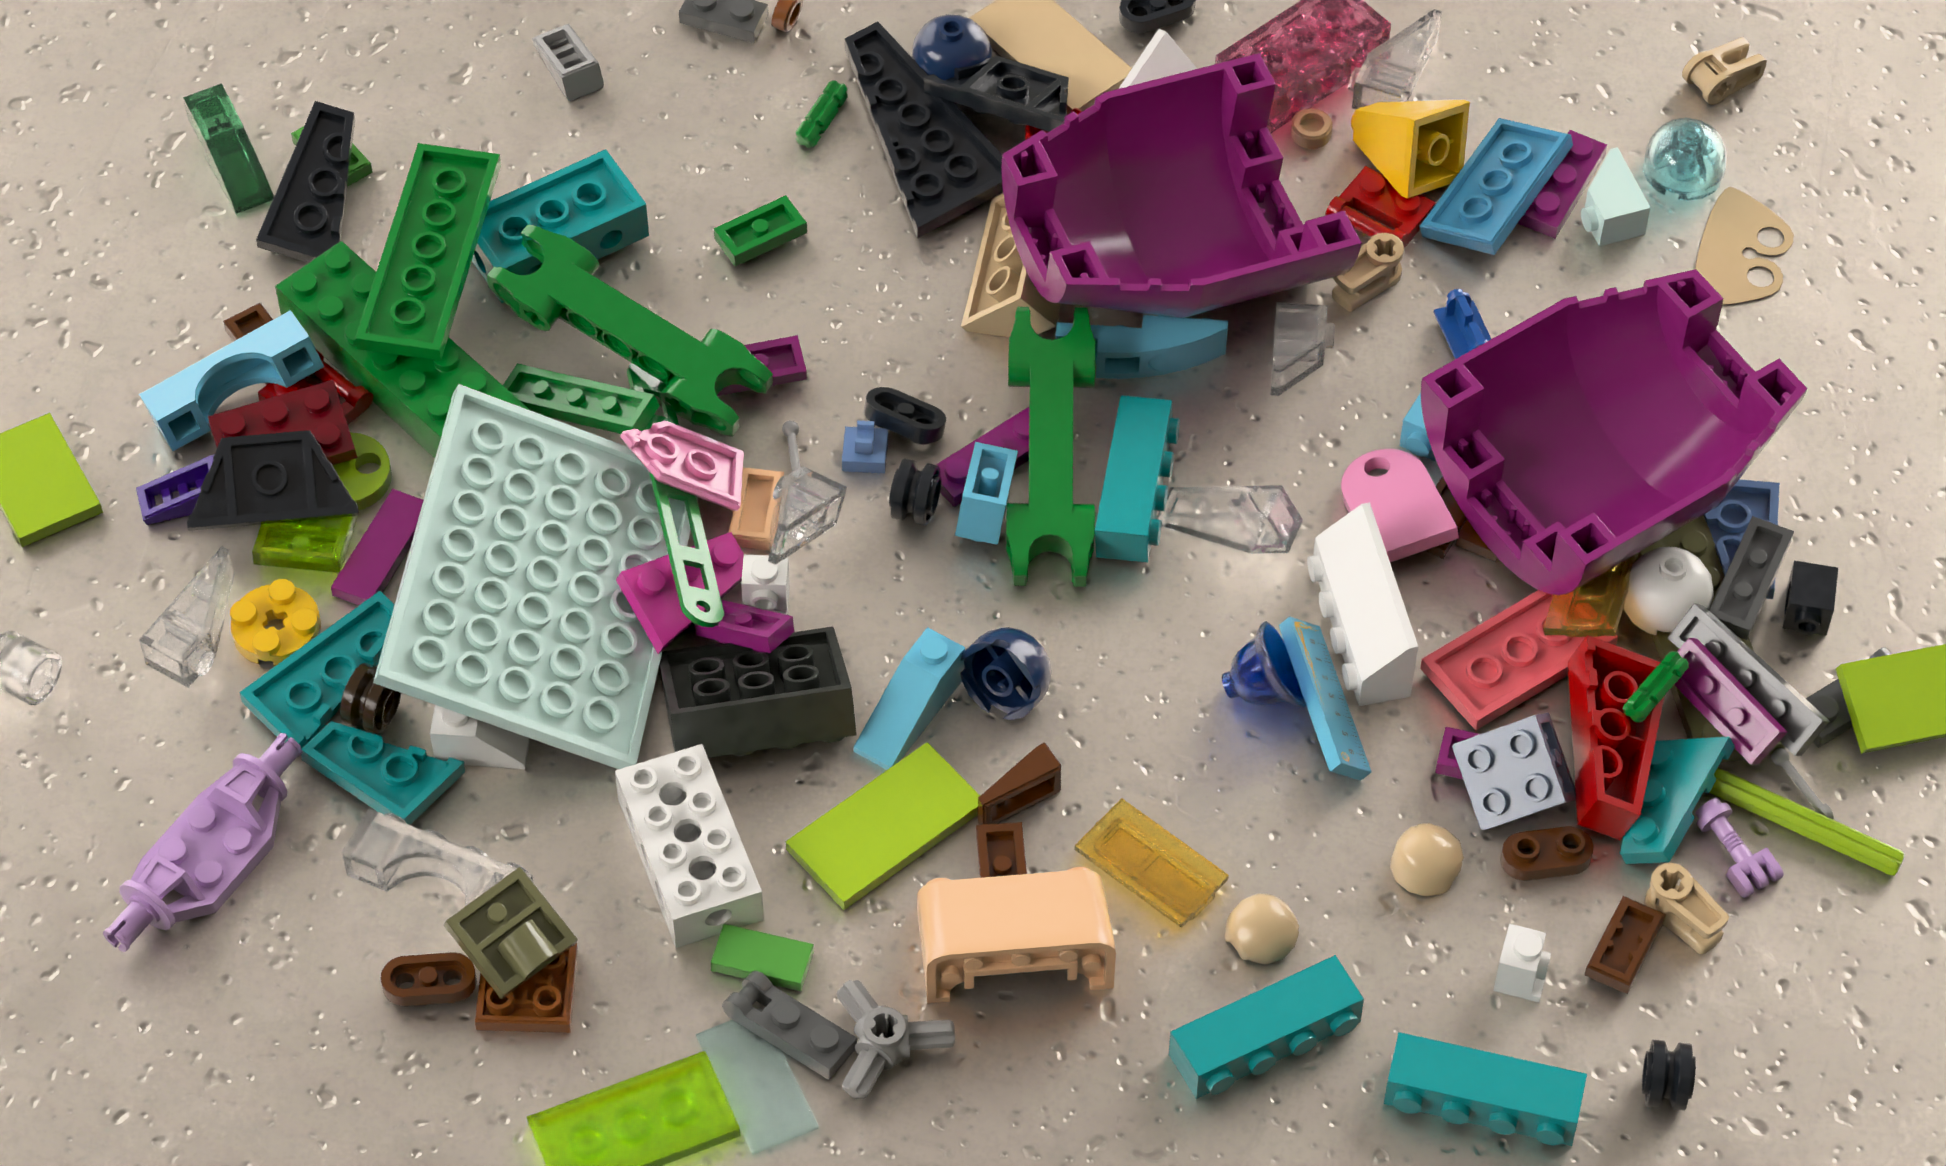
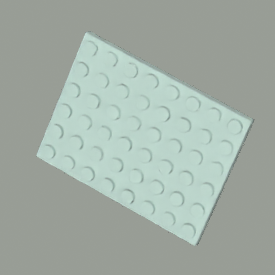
M458 384L451 399L373 683L616 769L635 765L639 755L662 651L659 654L656 652L616 579L621 571L668 555L652 481L647 468L627 446ZM669 498L679 545L687 546L691 528L684 501Z

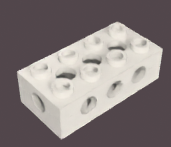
M703 744L616 770L618 800L675 947H682L719 935L723 924L744 927L763 921L762 890Z

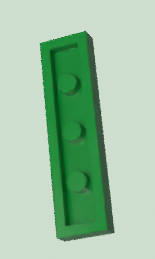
M518 363L503 384L507 390L535 413L618 434L631 429L644 430L660 406L654 394Z

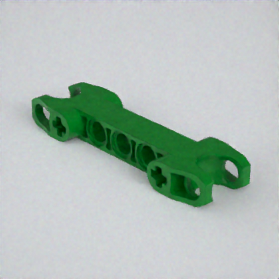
M527 225L520 233L522 245L542 265L537 271L528 275H517L505 268L493 267L487 275L488 287L497 297L504 301L518 317L540 330L549 331L556 321L561 319L667 384L660 397L663 403L674 413L694 425L708 428L726 436L733 437L740 428V417L735 413L734 409L720 400L717 395L723 388L730 385H742L755 392L766 394L773 384V374L761 361L752 355L741 342L718 329H710L704 338L699 341L594 277L593 274L599 268L598 260L589 250L567 236L550 232L535 225Z
M1017 307L1013 330L1009 337L1008 387H1030L1028 503H1007L1006 552L1012 569L1013 585L1026 586L1029 564L1035 556L1044 552H1055L1064 556L1070 563L1073 587H1086L1088 568L1094 553L1095 504H1073V388L1095 387V338L1089 322L1088 308L1075 307L1074 322L1070 332L1060 339L1050 340L1042 338L1033 330L1029 307Z

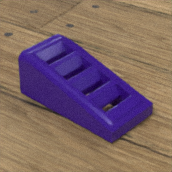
M214 454L136 487L142 518L146 525L192 514L205 476L214 461ZM179 491L180 496L174 498L173 492ZM162 495L163 503L157 506L155 496Z

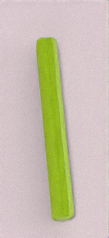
M1721 768L1716 769L1714 773L1716 782L1709 793L1890 876H1895L1904 860L1903 851Z

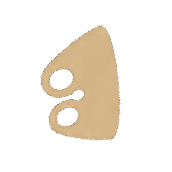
M1728 187L1717 198L1702 236L1695 269L1724 298L1722 305L1747 302L1773 295L1780 290L1783 283L1781 269L1768 259L1759 257L1748 259L1744 257L1742 251L1745 248H1753L1760 254L1777 256L1790 249L1793 244L1794 234L1790 226L1781 217L1761 202L1734 187ZM1766 227L1776 228L1782 232L1784 241L1778 247L1764 246L1758 240V232ZM1753 267H1765L1773 273L1774 280L1769 286L1758 287L1749 282L1747 273Z

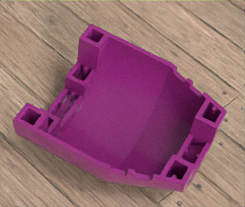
M1260 53L1104 92L1095 98L1094 105L1078 115L1074 111L1066 115L1064 123L1048 133L1042 130L1002 154L1003 194L1011 232L1028 276L1038 292L1047 301L1052 303L1185 318L1344 275L1354 266L1362 242L1345 211L1307 220L1304 225L1279 180L1283 156L1267 128L1276 83Z
M1697 269L1645 280L1643 287L1618 292L1616 287L1605 289L1603 296L1578 301L1577 296L1564 298L1422 378L1421 407L1427 436L1437 464L1454 499L1476 533L1495 556L1520 579L1542 592L1554 595L1572 592L1716 508L1806 394L1808 388L1780 358L1755 372L1717 331L1724 298Z

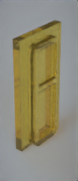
M1639 553L1572 592L1563 595L1553 594L1543 627L1544 635H1565L1568 637H1586L1587 635L1592 637L1615 636L1629 590L1631 568L1637 561Z
M1123 798L1075 844V851L1181 928L1189 920L1195 919L1215 898L1216 892L1229 878L1227 873Z

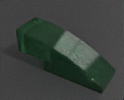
M222 83L183 97L188 120L201 142L205 158L235 214L272 201L274 198L273 192L263 168Z

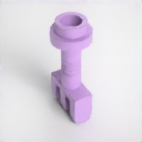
M1714 798L1703 804L1696 811L1695 814L1699 819L1697 825L1701 831L1713 830L1736 862L1735 865L1729 867L1726 876L1740 896L1746 898L1753 894L1754 888L1752 884L1758 890L1768 886L1767 876L1773 882L1784 876L1781 866L1767 847L1755 854L1751 853L1727 819L1732 814V809L1726 802L1721 803L1718 798Z

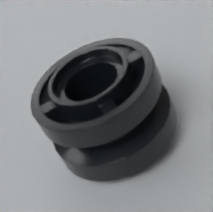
M905 458L902 460L894 474L890 490L889 506L891 507V518L904 520L909 513H912L915 523L928 525L931 516L936 511L941 492L942 480L939 465L927 463L922 471H920L915 460Z
M1652 1039L1650 1049L1645 1053L1642 1074V1094H1645L1646 1106L1659 1108L1664 1099H1669L1672 1109L1686 1110L1688 1099H1691L1695 1082L1696 1058L1693 1056L1692 1044L1679 1042L1674 1051H1669L1665 1041Z

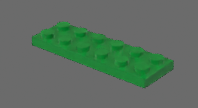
M422 143L417 144L355 336L357 349L438 361L442 360L500 171V154Z

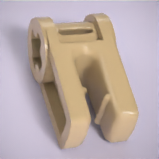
M1740 37L1693 56L1684 66L1682 77L1688 84H1695L1703 92L1702 97L1708 104L1715 105L1729 95L1759 80L1763 76L1767 60L1761 54L1746 58L1750 45L1744 37Z
M1379 233L1372 236L1360 248L1358 258L1350 271L1344 275L1333 277L1337 285L1332 290V298L1347 311H1354L1400 281L1402 275L1400 261L1403 258L1404 246L1399 237L1389 233Z
M1664 863L1658 866L1652 873L1650 888L1646 892L1644 904L1666 914L1663 925L1697 953L1702 955L1713 949L1723 937L1724 932L1722 929L1727 925L1729 915L1683 866L1675 863Z

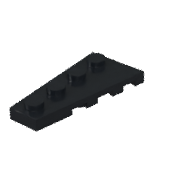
M318 101L314 102L256 238L258 248L309 263L340 242L355 127L354 112Z

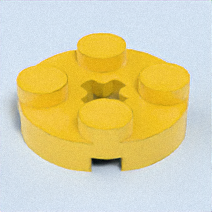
M277 579L271 584L250 591L239 601L235 602L230 609V629L234 644L243 657L259 664V659L262 661H272L273 666L278 665L314 639L319 632V628L321 630V619L316 602L306 591L295 587L287 579ZM271 620H283L284 627L280 630L273 626L265 628Z

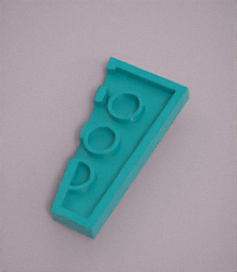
M378 591L240 691L241 702L276 736L280 733L287 734L288 738L284 741L285 743L292 737L301 748L304 747L340 709L344 689L355 669L362 663H368L373 666L378 665L395 604L381 591Z

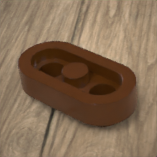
M1572 826L1517 832L1505 840L1500 861L1502 868L1509 876L1522 881L1576 875L1585 871L1590 865L1594 845L1591 837L1585 831ZM1564 844H1572L1578 848L1569 849ZM1519 849H1529L1532 853L1523 854Z
M456 952L396 957L390 960L381 972V984L385 997L391 1003L399 1006L460 1002L473 993L477 984L473 962L467 956ZM450 979L461 980L455 985L446 984ZM402 983H413V986L410 988H399Z

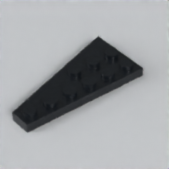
M878 21L845 38V51L917 239L1003 192L1002 154L954 102L924 93V78L929 75Z

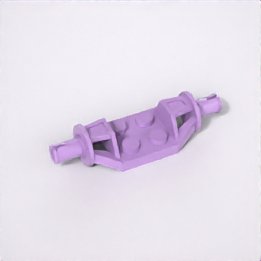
M280 733L259 759L245 753L237 755L233 760V768L201 792L143 856L131 880L125 881L120 886V894L128 906L109 928L103 931L105 939L113 947L116 948L120 942L119 950L126 952L149 924L158 929L168 930L176 922L216 913L274 847L280 805L287 797V789L280 776L302 754L301 746L292 737L285 743L284 741L288 738L287 734ZM257 794L264 798L258 812L252 805V801ZM172 890L184 896L168 905L161 900Z

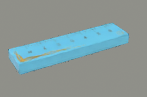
M1289 616L1279 625L1280 632L1330 772L1361 781L1372 771L1320 626Z

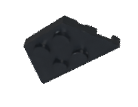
M994 56L973 66L955 68L953 78L943 80L934 74L925 77L924 93L971 107L978 113L994 114L1006 118L1014 124H1026L1050 132L1064 123L1067 113L1069 77L1000 56Z
M310 430L221 438L213 457L214 461L205 476L193 512L187 520V528L189 531L350 517L359 516V509Z

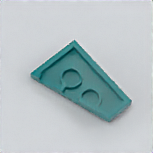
M333 721L328 723L301 748L302 761L404 830L465 773L464 761L451 757L447 761L427 756L425 749L412 745L408 749H404L383 742L382 736Z
M1729 736L1657 740L1655 742L1641 815L1623 836L1620 855L1626 864L1664 863L1671 861L1695 818L1692 811L1703 792L1709 793L1716 782L1714 773L1722 759L1728 760L1735 748Z

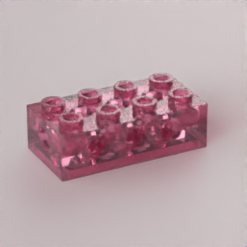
M1301 0L1217 54L1215 64L1260 53L1276 83L1267 125L1269 132L1273 133L1291 121L1297 112L1314 106L1388 57L1391 23L1364 0Z

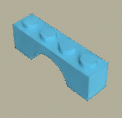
M290 310L139 395L155 425L172 451H175L211 431L208 416L214 415L219 405L236 391L259 383H274L287 388L320 370L324 365L309 335Z

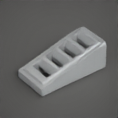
M569 24L532 38L539 55L560 90L569 101L603 88L604 82L598 61Z

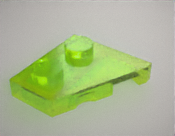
M358 516L261 524L252 550L253 564L340 573Z

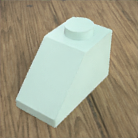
M1618 147L1609 150L1588 188L1585 207L1581 209L1583 226L1587 232H1592L1599 246L1645 235L1651 209Z

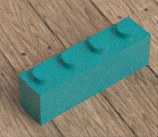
M1120 396L1095 526L1097 558L1148 563L1151 545L1159 546L1162 523L1156 517L1158 511L1165 512L1168 486L1162 484L1164 477L1171 478L1174 452L1169 451L1170 444L1178 443L1180 419L1173 418L1172 400Z
M1334 955L1170 1031L1168 1055L1196 1099L1208 1093L1213 1095L1220 1094L1229 1089L1240 1078L1251 1073L1253 1075L1265 1073L1277 1061L1289 1055H1303L1313 1049L1323 1039L1332 1035L1343 1036L1351 1032L1361 1022L1364 998L1337 956Z
M1398 1032L1384 1104L1394 1106L1404 1113L1414 1114L1422 1112L1440 1116L1445 1121L1453 1124L1471 1123L1488 1127L1498 1134L1510 1135L1515 1133L1536 1138L1541 1143L1547 1145L1565 1144L1572 1146L1587 1074Z

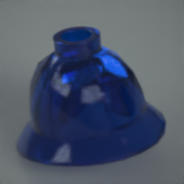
M1267 621L1261 623L1255 638L1247 642L1233 658L1230 671L1222 674V683L1226 694L1231 699L1240 696L1247 703L1261 706L1286 701L1295 706L1306 707L1282 637L1272 624Z

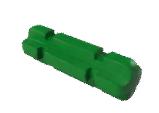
M832 80L826 85L822 91L824 94L818 97L806 115V121L801 122L795 131L797 136L796 142L799 145L813 148L821 138L819 134H823L838 113V108L848 98V88L844 83L840 84Z
M1669 652L1624 704V714L1630 716L1634 722H1643L1688 669L1687 659L1682 658L1678 652Z

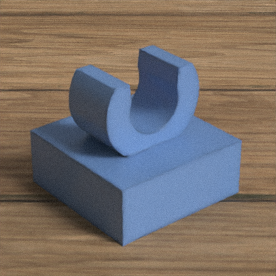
M857 420V427L845 426L842 471L885 474L888 429L875 428L874 421Z

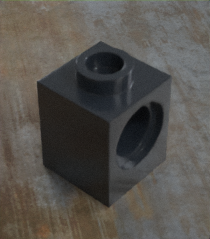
M1794 560L1787 584L1783 629L1795 630L1807 635L1819 634L1827 636L1835 606L1838 567Z

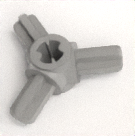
M858 980L845 982L843 987L837 991L839 1001L856 1022L854 1033L859 1038L855 1045L858 1057L842 1083L843 1090L855 1099L866 1098L882 1070L891 1069L900 1063L903 1058H910V1050L951 1048L955 1044V1028L951 1020L908 1022L907 1015H902L897 1010L886 1005L878 1006L863 984Z

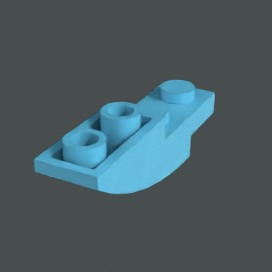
M1143 315L1142 328H1132L1123 325H1090L1095 338L1096 378L1128 379L1165 375L1207 363L1226 354L1228 321ZM1057 322L1055 339H1060L1067 335L1072 329L1073 323Z

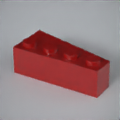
M1589 635L1584 638L1568 660L1577 825L1621 840L1641 815L1665 696L1643 722H1634L1630 716L1625 715L1623 706L1661 662Z

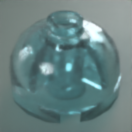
M1694 118L1673 119L1659 127L1650 138L1646 147L1643 171L1648 183L1663 195H1665L1667 190L1671 193L1679 194V200L1703 199L1716 192L1720 186L1726 170L1727 149L1721 135L1712 125Z

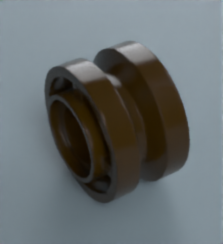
M362 663L355 669L344 689L340 707L341 720L353 726H358L363 722V727L366 731L381 734L388 727L397 712L401 693L373 683L377 667L368 663Z

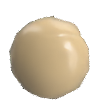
M1431 823L1411 826L1396 842L1391 857L1390 868L1395 881L1408 892L1426 897L1446 893L1450 890L1452 883L1461 871L1464 856L1460 840L1446 828Z
M1258 893L1241 900L1229 914L1224 936L1226 942H1231L1242 960L1269 964L1283 960L1295 947L1299 935V924L1293 911L1284 901L1271 894Z

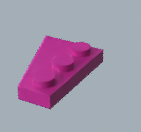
M732 532L707 540L721 599L742 581L744 553ZM669 555L621 571L616 581L656 652L659 654L675 637L693 624L681 610ZM684 565L689 586L705 589L700 568ZM697 605L701 611L704 612L706 610L704 607Z

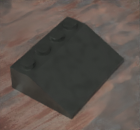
M833 626L794 632L771 653L756 652L751 648L730 643H716L662 651L659 667L675 752L703 744L708 759L728 754L745 756L752 754L755 750L775 747L779 749H792L802 743L815 741L831 743L840 741L848 736L857 735L852 687Z

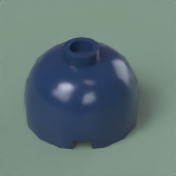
M946 14L933 18L920 29L912 47V58L928 75L934 74L943 80L953 78L955 68L973 66L992 57L990 41L985 31L972 19L961 15Z
M1006 627L988 631L962 653L961 660L964 659L965 669L960 672L961 681L969 696L981 709L990 713L991 705L1007 713L1003 719L1014 720L1023 718L1044 698L1048 691L1052 674L1050 659L1044 647L1033 636L1023 630Z

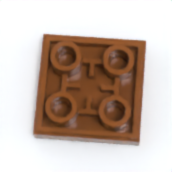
M577 943L503 999L499 997L480 973L475 1016L476 1030L571 1033L578 958Z

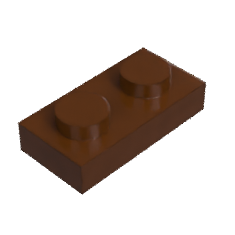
M1022 822L976 825L980 878L1027 874Z

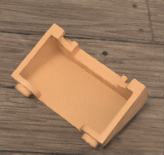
M1074 867L1067 871L960 880L935 878L928 881L918 891L917 910L927 1004L950 1002L951 989L964 982V989L974 988V976L1066 969L1068 980H1077V973L1085 975L1089 979L1090 990L1114 988L1116 960L1114 935L1101 876L1089 868Z

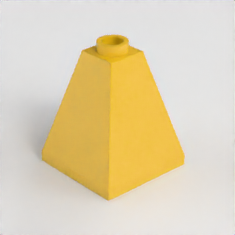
M1466 100L1377 102L1355 109L1351 118L1353 141L1401 196L1410 198L1451 184L1464 166L1470 102Z

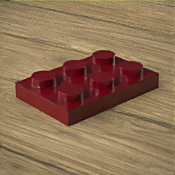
M334 380L208 416L216 447H218L221 438L310 430L332 465L358 458Z

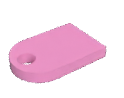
M1397 449L1375 450L1358 457L1345 470L1341 481L1345 507L1348 513H1350L1361 504H1371L1390 563L1459 538L1457 526L1426 467L1414 455ZM1374 469L1388 470L1382 476L1373 477L1368 475Z

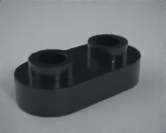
M1121 0L1119 21L1128 31L1134 33L1149 32L1192 16L1195 11L1196 0Z
M889 387L874 388L866 395L864 415L869 421H874L876 426L893 431L920 445L939 441L943 437L946 415L939 408Z

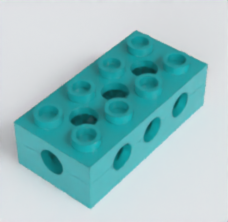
M605 149L491 200L472 262L486 282L487 275L493 267H502L517 275H528L537 271L542 263L528 253L522 245L520 233L527 225L539 226L550 232L567 236L589 250L598 260L649 236L647 205ZM497 297L501 304L504 303V301Z

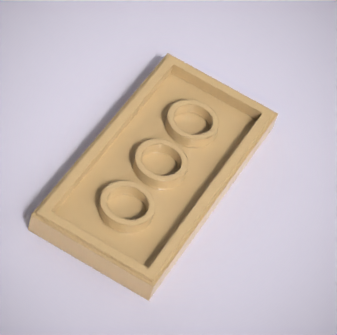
M996 0L969 17L985 31L991 48L1001 57L1069 77L1067 115L1074 108L1084 111L1094 105L1096 97L1104 92L1119 89L1132 69L1054 0Z

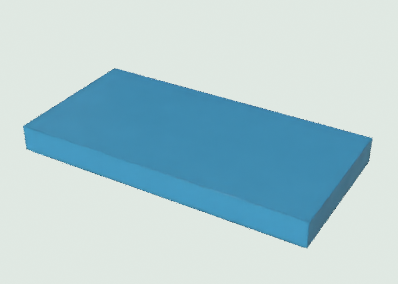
M1498 118L1419 226L1422 237L1495 255L1572 148L1571 135Z

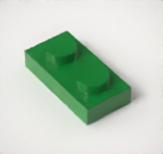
M786 195L714 228L715 241L735 267L807 234V222Z

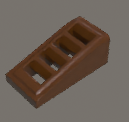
M1042 743L1033 749L978 797L979 825L996 824L1060 792L1061 764L1046 743Z

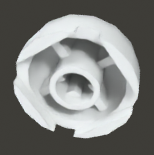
M1659 547L1643 554L1631 566L1623 588L1625 612L1635 625L1653 635L1657 634V630L1672 632L1694 603L1703 605L1710 610L1713 601L1711 574L1697 556L1677 547Z

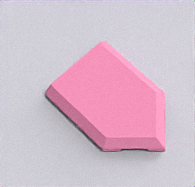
M668 421L654 423L650 429L642 431L638 429L623 431L620 435L627 447L658 482L733 511H738L740 508L744 458L742 450Z

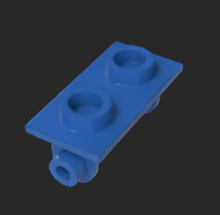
M1462 289L1450 291L1447 295L1446 307L1434 309L1433 311L1455 359L1491 340L1474 301Z

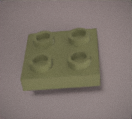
M518 867L447 919L443 925L501 999L574 946L578 941L577 937L521 867Z

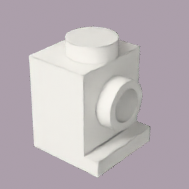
M744 554L741 582L743 605L788 615L790 590L788 556Z
M1509 924L1493 991L1540 1002L1551 957L1550 952L1542 951L1546 936L1545 932Z

